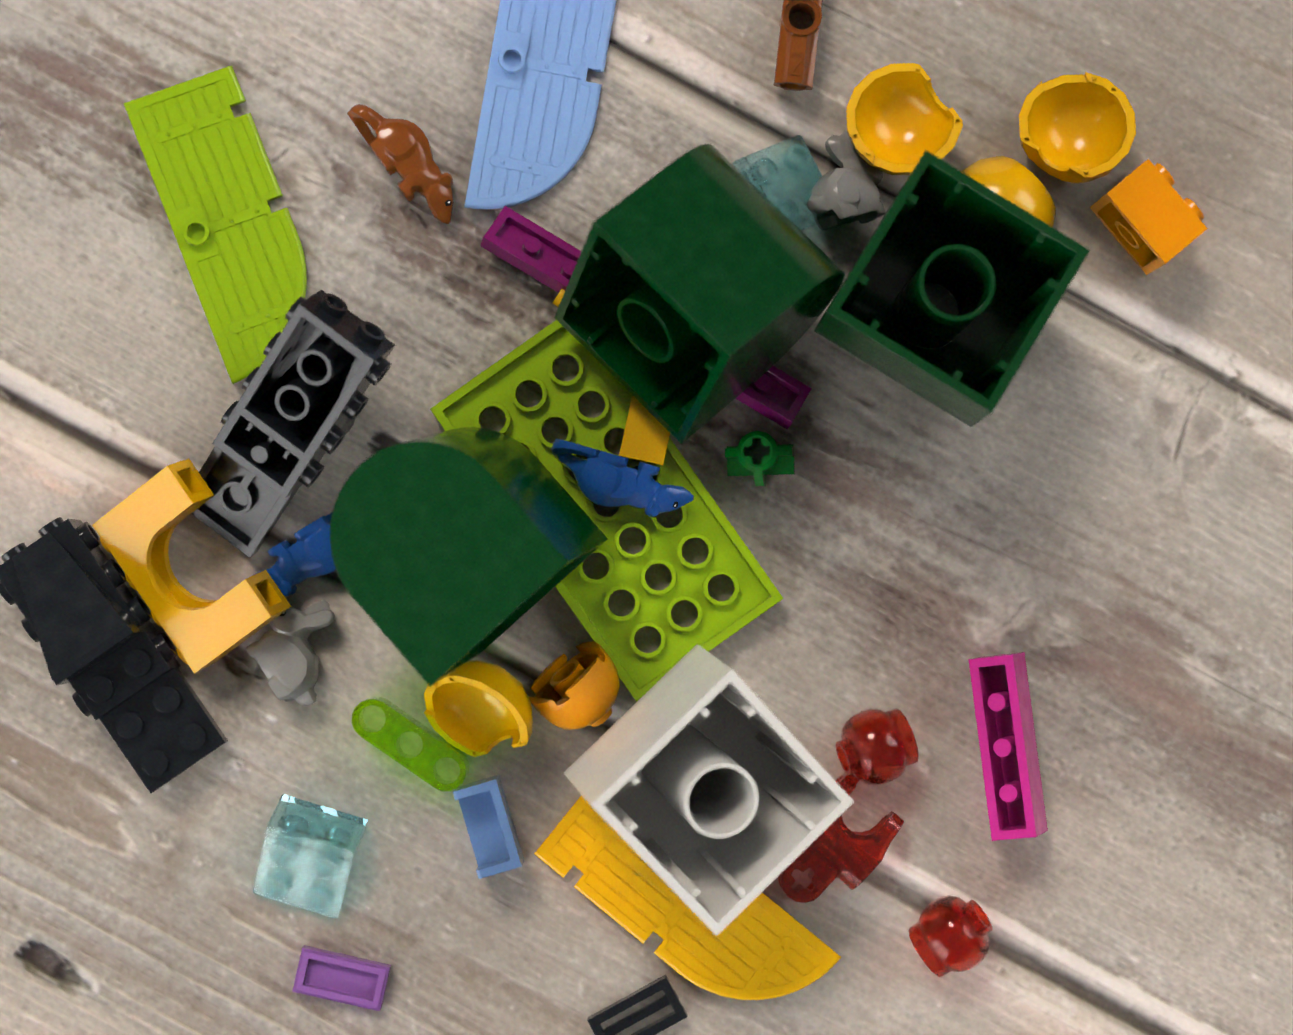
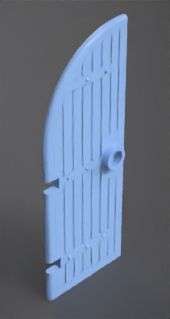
M500 0L464 208L482 210L501 209L504 206L512 207L530 201L557 185L579 161L594 129L602 87L601 84L586 81L588 70L604 72L616 0Z

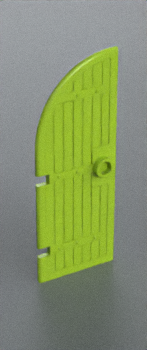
M227 66L123 104L232 384L247 378L256 367L261 366L266 358L263 354L264 349L278 332L283 331L288 323V320L285 319L287 312L301 296L305 298L307 269L303 247L288 208L271 212L269 207V201L280 198L283 195L251 113L234 117L231 107L242 104L246 100L233 66Z

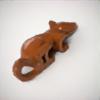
M358 104L353 106L347 114L391 176L398 172L403 180L397 185L408 202L414 199V192L420 193L426 198L434 218L442 223L449 224L454 204L451 188L453 178L449 173L441 174L439 167L433 160L432 150L423 130L408 120L384 118L365 105ZM367 123H368V124L373 128V130L375 131V133H376V135H377L376 138H375L374 135L372 134V132H371V130L369 129Z

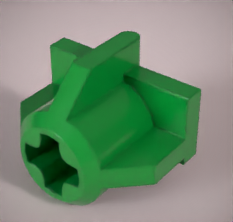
M750 432L742 437L738 446H727V449H725L728 477L754 476L755 486L766 487V475L795 474L794 444L779 445L772 436L765 432Z

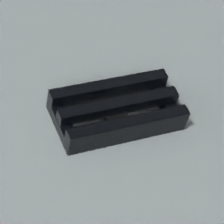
M664 975L589 1016L587 1021L595 1035H615L671 1004L673 1012L631 1034L656 1035L687 1018L688 1015L684 1006L679 1001L675 990H673L667 975ZM661 990L664 991L665 996L605 1029L602 1028L601 1023L655 993Z

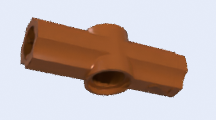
M783 0L779 23L780 32L774 86L793 91L813 89L819 27L822 19V0ZM794 12H805L812 19V25L807 29H797L791 25L789 16Z

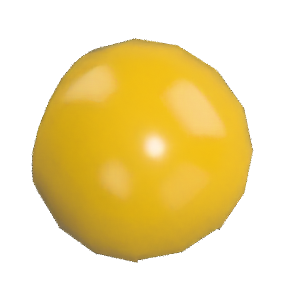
M893 63L870 72L854 88L846 107L847 134L853 147L868 165L890 175H910L926 150L942 160L955 147L963 128V120L953 107L948 108L940 101L932 87L931 78L921 65L916 63Z
M1088 72L1080 75H1062L1045 83L1041 81L1026 96L1019 113L1021 146L1029 159L1049 175L1071 183L1090 182L1108 175L1129 153L1136 135L1135 112L1124 92L1108 79Z
M1006 156L984 158L961 171L1051 227L1054 226L1056 207L1052 196L1041 181L1015 159Z
M480 660L468 661L432 686L427 685L424 692L426 705L424 714L433 729L450 745L470 756L486 755L495 745L508 738H513L511 744L513 748L527 745L533 731L531 701L522 683L499 665Z

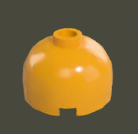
M594 641L576 646L580 654L575 655L568 662L565 654L556 658L542 671L531 687V690L536 694L535 697H529L531 704L547 721L562 729H583L590 725L597 727L603 724L612 714L613 710L611 707L616 701L620 688L618 672L610 656L600 644Z

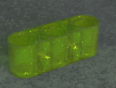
M371 697L360 702L355 707L352 713L354 730L366 741L432 787L440 791H451L458 788L466 780L469 774L467 756L383 697ZM368 706H377L384 711L386 720L380 730L370 729L364 723L363 713ZM412 731L421 737L423 748L419 754L408 755L401 749L400 738L404 732ZM450 757L458 763L460 774L457 779L446 781L438 775L436 765L439 759Z

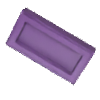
M304 945L292 992L380 1011L391 965Z

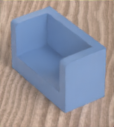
M500 775L456 787L453 795L455 801L459 800L478 864L476 869L478 879L522 867L524 856Z

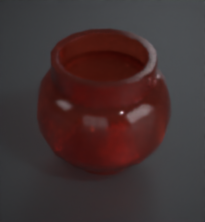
M877 708L867 709L853 715L843 725L841 731L842 740L836 742L837 756L844 772L848 776L855 774L858 780L867 785L878 786L889 783L901 776L906 766L918 762L919 755L915 736L906 717L897 708L887 712Z
M948 895L930 902L922 910L918 922L909 927L908 932L914 948L926 966L938 977H944L950 972L968 971L981 963L988 953L990 945L988 933L993 928L986 913L977 902L970 900L966 903L960 897Z

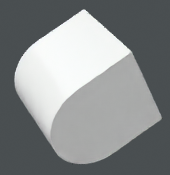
M698 644L563 773L599 815L716 936L854 802L729 666Z

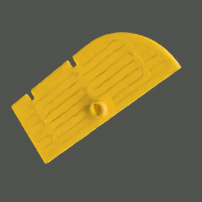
M582 795L534 853L562 878L565 877L573 866L579 869L583 876L575 884L574 888L642 944L654 931L663 939L654 951V954L686 980L711 993L740 1000H765L785 996L812 984L826 974L841 959L838 953L763 892L716 936Z

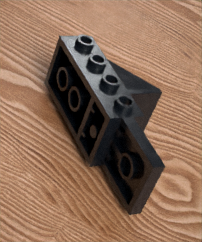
M323 290L318 291L307 299L301 296L291 306L285 316L288 323L283 331L278 332L264 349L265 360L244 381L242 389L245 392L239 401H235L221 419L223 427L212 443L215 447L199 471L214 496L191 514L249 558L258 552L299 487L304 485L309 488L320 476L324 469V466L319 463L326 452L332 454L346 436V433L354 425L355 418L369 400L363 394L370 383L376 386L391 367V363L386 359L395 347V344L385 338L384 332L378 326L361 320L349 311L346 303L341 298L325 293Z
M62 517L56 518L38 531L41 538L28 547L25 543L18 544L1 556L4 563L0 565V594L10 605L16 603L25 618L21 620V623L28 635L35 642H40L50 676L56 685L66 683L72 685L76 691L72 694V697L77 707L87 717L92 715L95 720H101L151 794L225 744L228 740L179 670L181 665L175 658L178 654L172 642L164 633L159 635L150 622L152 616L146 604L140 597H133L124 584L127 580L120 566L113 559L108 560L100 549V537L88 522L83 523L81 520L67 519L64 521Z

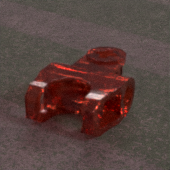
M847 770L835 781L850 795L860 780ZM891 811L870 830L857 832L847 828L841 814L777 877L780 887L790 899L800 903L814 901L836 877L849 889H855L883 860L890 843L899 832L904 821ZM810 868L811 870L807 876L811 883L807 887L802 884H798L795 888L792 887L795 883V879L791 875L795 869L804 872Z

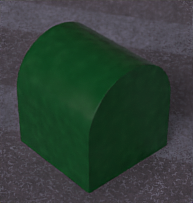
M703 144L677 158L593 222L554 318L682 444L764 375L791 349L835 297L844 281L845 273L712 144Z
M926 150L862 250L814 332L972 427L993 412L1090 250Z
M477 427L451 429L393 445L370 456L351 473L342 486L333 508L330 524L332 557L345 588L429 686H432L466 662L480 655L608 540L604 533L529 449L503 433Z

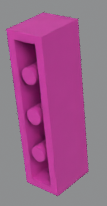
M1025 652L968 659L991 839L996 841L1038 837L1048 831Z

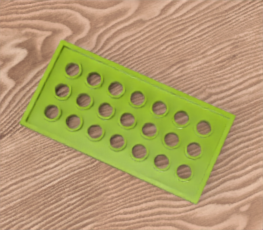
M555 320L430 408V410L444 430L448 431L464 427L482 428L480 424L482 413L492 407L501 409L505 414L506 422L499 432L526 445L608 538L607 541L593 552L600 553L608 559L609 571L605 577L598 580L589 578L584 573L582 562L555 587L593 641L600 644L610 656L617 668L619 678L637 702L696 644L709 652L784 598L670 437L663 466L633 459L628 460L627 466L636 468L639 466V462L660 467L659 473L656 475L658 483L661 485L682 486L691 492L694 500L680 507L682 510V520L677 526L672 528L663 527L659 524L656 517L646 515L645 508H636L630 505L620 506L618 512L611 517L600 516L595 511L594 503L582 494L576 479L570 476L568 468L561 464L552 454L553 444L544 439L542 429L548 420L552 418L562 419L568 426V435L565 441L610 453L604 445L605 436L613 429L625 430L632 394ZM569 356L578 362L579 372L574 379L561 381L555 377L553 365L560 357ZM534 382L541 387L542 399L536 406L525 407L518 402L517 390L523 383ZM590 392L599 394L605 401L604 411L595 418L585 417L579 411L581 397ZM630 527L640 529L646 537L645 547L635 554L625 552L619 543L621 533ZM699 538L706 543L708 555L702 563L690 564L683 558L682 547L688 539ZM654 564H663L671 571V583L663 590H654L646 583V571ZM719 574L728 576L734 584L733 594L724 601L713 599L708 592L709 581L712 577ZM617 590H627L635 598L634 610L626 616H618L609 608V598ZM682 600L692 602L698 612L696 621L687 627L678 626L671 617L673 606ZM645 626L654 627L661 635L660 646L655 651L649 653L639 650L634 641L636 632Z

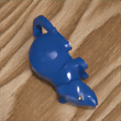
M557 438L552 445V454L561 464L574 473L582 494L589 501L605 507L630 505L636 508H645L646 515L656 517L660 513L677 510L694 500L691 492L682 486L661 485L652 477L659 473L660 467L639 462L638 469L627 466L628 458ZM572 454L586 456L587 459L579 458Z
M332 513L320 517L294 533L297 542L293 545L286 540L267 550L269 556L277 557V560L271 568L265 570H267L285 597L294 594L297 591L296 585L306 579L327 575L336 571L330 545Z

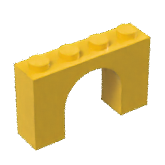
M188 458L166 466L92 524V526L100 536L102 546L114 556L125 572L128 584L138 591L151 610V616L155 623L164 629L176 646L179 658L189 665L195 674L216 663L289 609L291 605L267 570L246 578L218 600L199 598L188 592L178 582L169 561L168 551L171 535L183 519L214 496L207 483Z

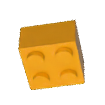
M1149 158L1089 207L1146 275L1165 265L1208 229L1202 222L1204 215L1200 208L1189 198L1183 200L1172 187L1175 182L1168 170L1159 163L1154 165Z

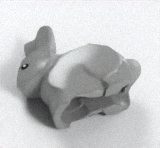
M847 131L840 136L833 135L825 142V149L840 168L824 174L812 188L811 197L806 205L809 211L814 214V221L821 230H829L855 221H859L861 224L868 223L884 215L885 209L880 201V193L876 186L883 178L882 171L868 165L859 156L849 139Z
M325 600L313 603L304 611L290 607L270 622L272 629L264 633L259 641L246 647L249 656L256 658L261 669L269 679V686L280 701L296 700L304 706H309L316 702L317 694L313 688L319 678V658L307 639L311 632L329 626L334 620V612L329 610L330 604Z

